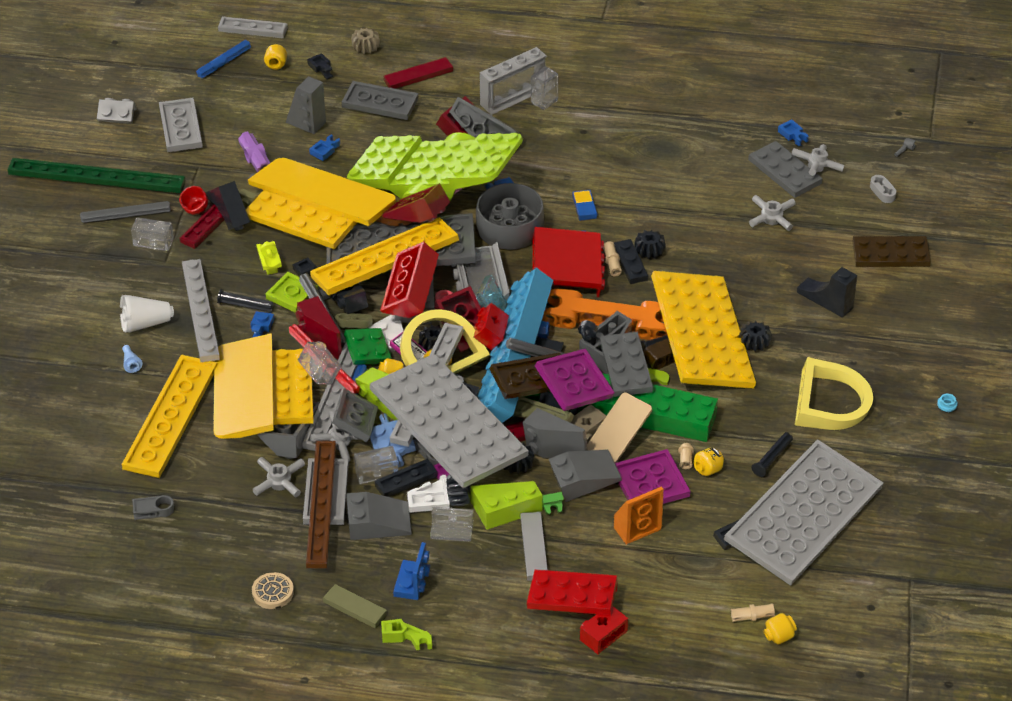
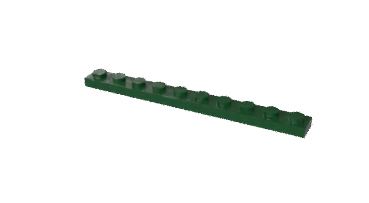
M12 158L7 169L8 175L181 193L186 182L185 176L20 158Z

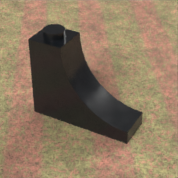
M235 181L205 192L208 200L213 202L220 211L228 230L234 228L235 231L246 228L245 224L249 223L250 220Z
M841 267L831 276L829 282H820L808 277L797 287V293L843 318L854 308L858 275Z

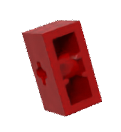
M490 303L486 308L482 307L477 314L478 321L474 326L473 338L492 350L503 341L509 315L493 303Z
M612 606L611 615L596 614L590 620L582 623L580 627V641L596 654H599L628 631V617Z

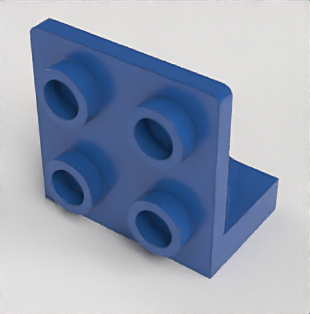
M421 543L416 562L402 561L393 591L394 597L418 600L420 592H424L426 584L424 578L425 576L428 577L430 572V564H427L430 552L426 551V543Z

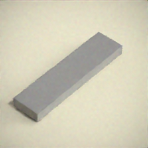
M222 17L218 31L284 38L288 27L287 23Z
M541 512L520 513L527 581L532 580L534 569L547 570Z

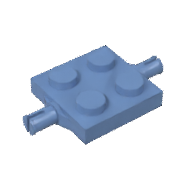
M381 414L379 418L382 424L374 426L370 436L377 461L394 459L397 467H400L399 462L403 466L404 462L401 456L416 451L413 440L409 447L390 443V436L398 420L389 422L388 415L384 414L383 418Z

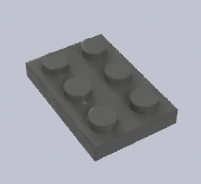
M344 388L340 394L332 424L340 430L349 432L355 438L367 442L371 436L378 406Z

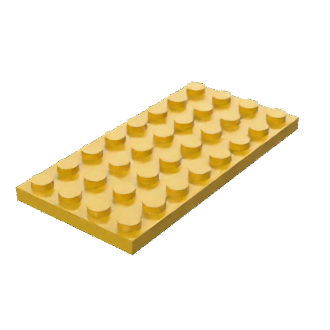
M653 271L651 277L681 383L754 388L756 381L745 345L741 343V338H739L740 329L724 277Z

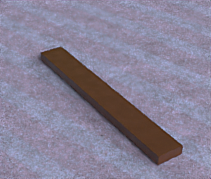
M316 441L306 568H327L336 441Z

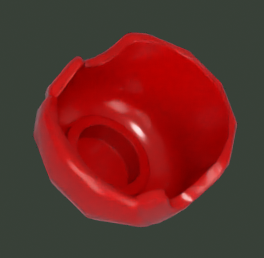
M191 186L181 193L179 202L185 212L197 215L207 208L208 197L201 187Z

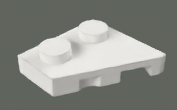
M389 315L368 327V329H382L390 353L395 351L390 346V341L403 332L401 321H394L395 315Z
M446 475L440 476V480L432 484L427 482L419 488L408 491L409 512L450 509L446 488Z

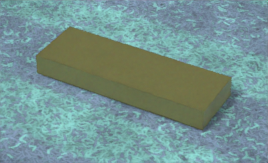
M336 584L323 597L324 603L373 628H376L387 615L386 609Z

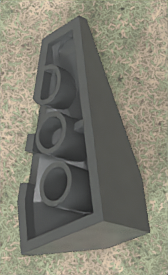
M457 97L450 110L451 115L469 135L475 138L483 133L522 134L460 97Z
M313 402V417L320 402ZM310 424L274 425L273 431L259 433L258 436L277 456L293 459L297 458L303 450L302 443Z

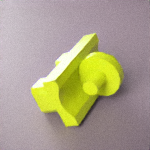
M266 241L263 245L256 244L263 270H266L268 275L278 273V268L282 267L275 241Z

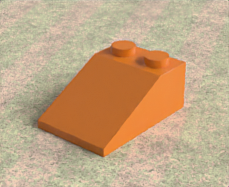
M662 486L626 501L615 513L614 529L626 545L662 529L664 492Z

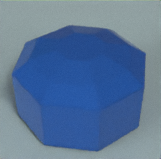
M541 321L537 337L548 339L549 322Z

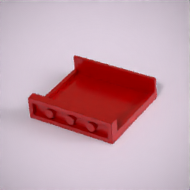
M535 227L532 239V270L538 268L553 279L552 285L595 288L596 297H599L600 291L604 290L605 279H602L604 276V266H601V264L604 262V253L601 252H603L604 241L601 240V234L597 232Z

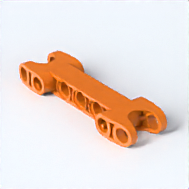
M552 289L548 297V303L555 306V308L545 309L542 320L549 322L551 326L571 329L576 326V323L580 324L585 320L592 321L599 326L616 311H619L632 319V331L638 332L640 339L651 340L668 335L665 324L661 323L664 320L659 302L644 301L641 303V306L584 299L580 292L574 290ZM551 296H557L559 299H554ZM658 331H665L666 334H661Z

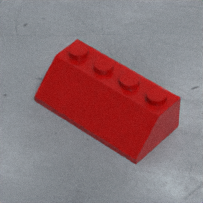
M424 241L396 254L380 310L382 313L406 318L423 313L439 256Z

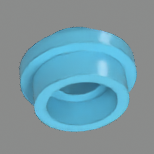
M943 394L938 399L937 405L941 410L951 412L957 408V400L952 394Z

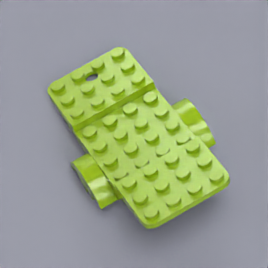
M458 132L450 134L444 141L422 142L420 136H379L374 139V142L349 171L347 179L373 188L390 190L400 199L440 183L448 199L451 200L456 189L494 180L521 145L523 138L518 133H483L475 138L469 134Z

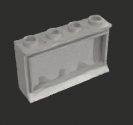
M535 47L480 72V105L493 115L547 90L548 88L545 84V58L547 56Z
M497 242L492 246L475 248V263L451 265V267H455L453 275L454 280H458L456 282L457 291L471 286L481 308H486L490 303H493L498 308L507 307L509 289Z

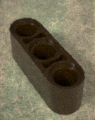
M669 338L650 345L643 350L646 363L652 369L659 370L675 363Z

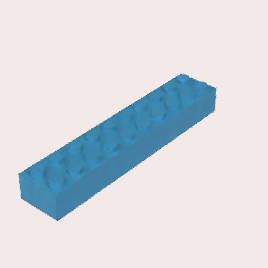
M538 268L527 272L520 281H515L511 287L512 292L507 299V308L504 310L509 315L504 338L490 353L491 359L486 366L487 372L481 381L482 388L477 394L478 399L501 423L513 416L519 397L504 399L489 368L491 364L531 357V355L508 349L506 341L509 338H514L535 344L553 284V279Z

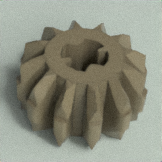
M367 27L366 29L360 28V30H355L354 34H352L351 42L353 50H357V53L371 54L372 51H377L380 39L378 32Z

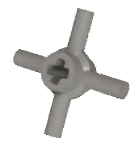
M824 144L820 145L819 148H814L812 153L793 148L791 154L808 160L809 174L812 176L816 172L823 171L825 166L841 172L844 168L843 164L828 160L827 146Z
M758 195L752 198V201L762 208L761 215L749 221L751 227L765 222L769 225L779 223L788 231L793 228V225L783 217V211L796 204L794 199L780 204L777 201L765 202Z
M335 411L329 412L331 423L333 421ZM332 424V428L328 433L310 435L311 442L336 441V449L340 451L341 458L348 459V462L350 461L347 445L351 440H357V438L349 432L340 430Z
M263 457L258 459L257 463L268 474L266 481L253 488L256 496L270 487L275 490H284L286 488L294 497L300 495L301 491L290 480L292 473L305 466V462L302 459L288 467L283 464L271 465Z

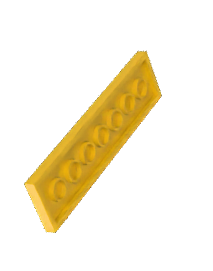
M439 217L431 222L424 223L310 271L311 278L328 295L335 294L340 290L392 269L396 254L423 241L435 251L459 241V237Z
M185 355L180 356L122 463V470L160 478L214 376L217 362H200L199 358Z

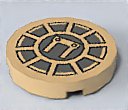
M276 572L266 573L254 581L252 586L254 601L266 609H276L278 606L283 607L291 601L294 595L293 583L284 574Z

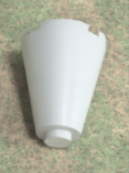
M122 295L120 308L123 309L120 317L122 329L125 333L168 322L174 315L173 306H170L169 302L130 295Z

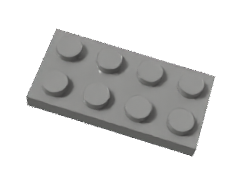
M186 98L159 102L167 152L201 148L202 140L194 99Z
M308 458L303 524H309L315 458ZM335 459L331 525H344L348 459Z

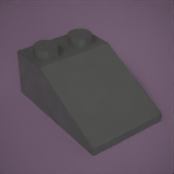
M539 408L523 421L526 446H531L533 454L542 458H552L569 451H588L585 429Z
M608 449L569 451L549 458L553 474L565 502L622 481Z
M370 492L347 493L350 540L411 535L407 501Z

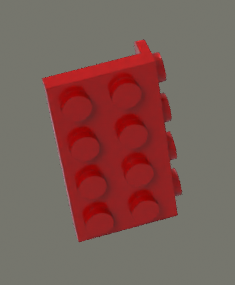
M534 569L527 599V609L611 615L615 592L618 590L617 575Z

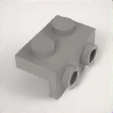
M113 98L99 99L97 120L100 122L132 124L134 110L137 107L130 99H122V101H117Z

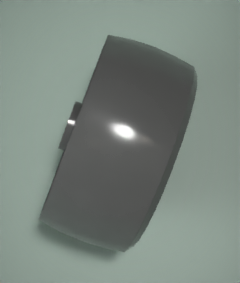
M516 183L495 185L484 191L478 199L476 206L477 231L480 237L491 246L497 242L499 249L511 250L527 247L532 244L534 228L544 227L543 201L540 195L528 186Z

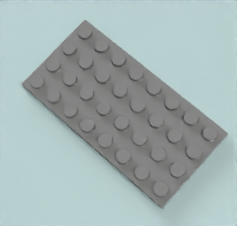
M435 354L370 383V390L462 488L528 456L526 447Z
M817 439L725 534L724 540L789 585H792L882 488L883 482Z

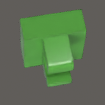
M562 492L543 495L542 507L546 515L551 514V506H555L558 513L562 511V501L564 500Z

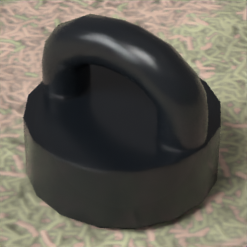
M585 320L580 323L578 332L585 342H589L591 338L596 336L598 327L592 321Z

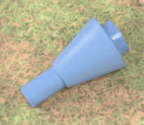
M129 345L123 346L125 371L129 373L139 371L142 367V360L131 351Z

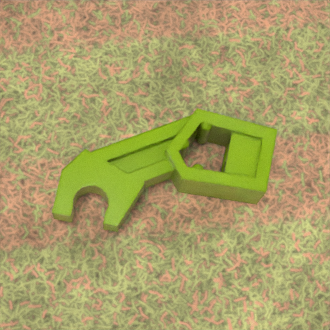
M402 619L381 621L383 643L403 642L405 639H408L416 650H420L421 643H426L427 648L432 649V638L427 631L403 622Z

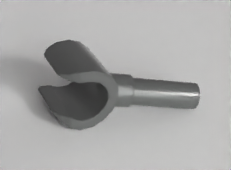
M906 138L903 146L894 155L897 157L906 149L913 151L916 146L914 144L916 140Z

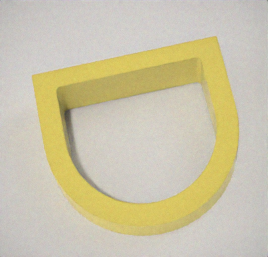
M430 310L417 315L405 328L400 341V352L405 366L417 362L411 348L413 332L425 322L439 320L463 326V336L473 352V355L448 366L454 374L487 359L490 355L485 345L473 338L475 332L473 326L462 316L447 310Z
M807 357L801 374L795 425L840 430L860 423L868 414L873 403V392L869 383L858 372L847 366ZM812 379H830L848 384L859 394L861 407L848 414H833L810 409Z

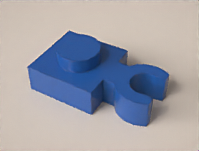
M792 119L778 126V132L789 141L794 139L796 145L801 146L802 140L806 143L808 142V134L804 133L803 128Z
M329 135L326 141L320 140L309 149L310 155L324 161L335 152L334 148L340 146V139L338 138L333 141V135Z

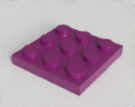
M586 348L537 361L535 365L563 411L612 398L615 393Z
M668 449L615 463L622 479L618 483L627 500L661 486L664 489L663 504L690 497V490Z

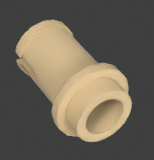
M683 443L678 449L680 454L679 465L682 469H690L692 467L694 448L689 443Z

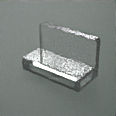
M432 507L431 539L471 541L473 510Z

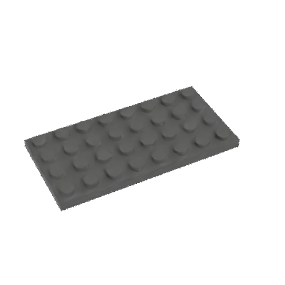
M473 213L438 216L437 218L440 217L458 234L459 241L435 250L439 254L436 266L475 263ZM426 220L421 223L413 222L409 225L398 223V226H389L380 222H373L370 226L361 223L356 224L335 249L327 247V264L428 221Z

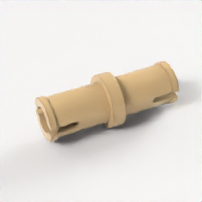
M609 241L604 243L603 247L606 255L605 262L609 265L610 274L612 276H619L622 272L619 263L620 257L616 253L615 244Z
M773 603L760 606L751 604L749 607L731 609L732 622L743 620L756 621L759 618L775 616Z

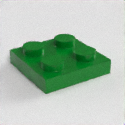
M381 328L345 330L344 337L353 365L379 364L387 358L391 359Z

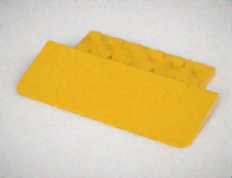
M278 158L248 179L249 185L263 191L248 206L246 212L248 218L252 221L335 249L357 223L370 226L395 203L396 198L391 193L287 158Z
M272 333L223 344L218 347L220 360H215L217 366L214 369V435L222 439L242 438L273 431L274 425L313 423L311 354L306 349L272 350Z

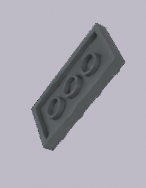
M352 81L341 103L342 108L408 120L418 101V93Z
M777 141L749 154L748 160L794 198L822 184V178L818 174L810 175V168L797 157L791 155L792 153Z
M638 332L600 336L599 342L611 388L615 392L613 396H621L622 393L633 395L653 392Z

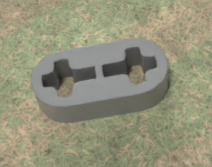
M882 175L872 176L870 188L876 196L884 203L894 202L896 189Z

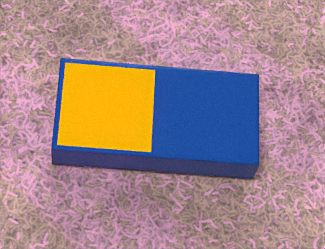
M591 191L572 192L578 219H596L597 212Z

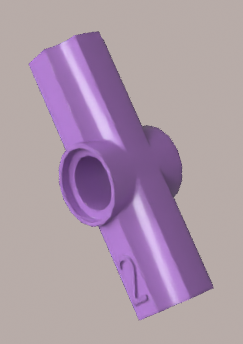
M248 131L242 133L238 138L239 144L244 150L247 162L249 164L252 163L255 170L259 172L270 164L262 143L259 144L252 133Z

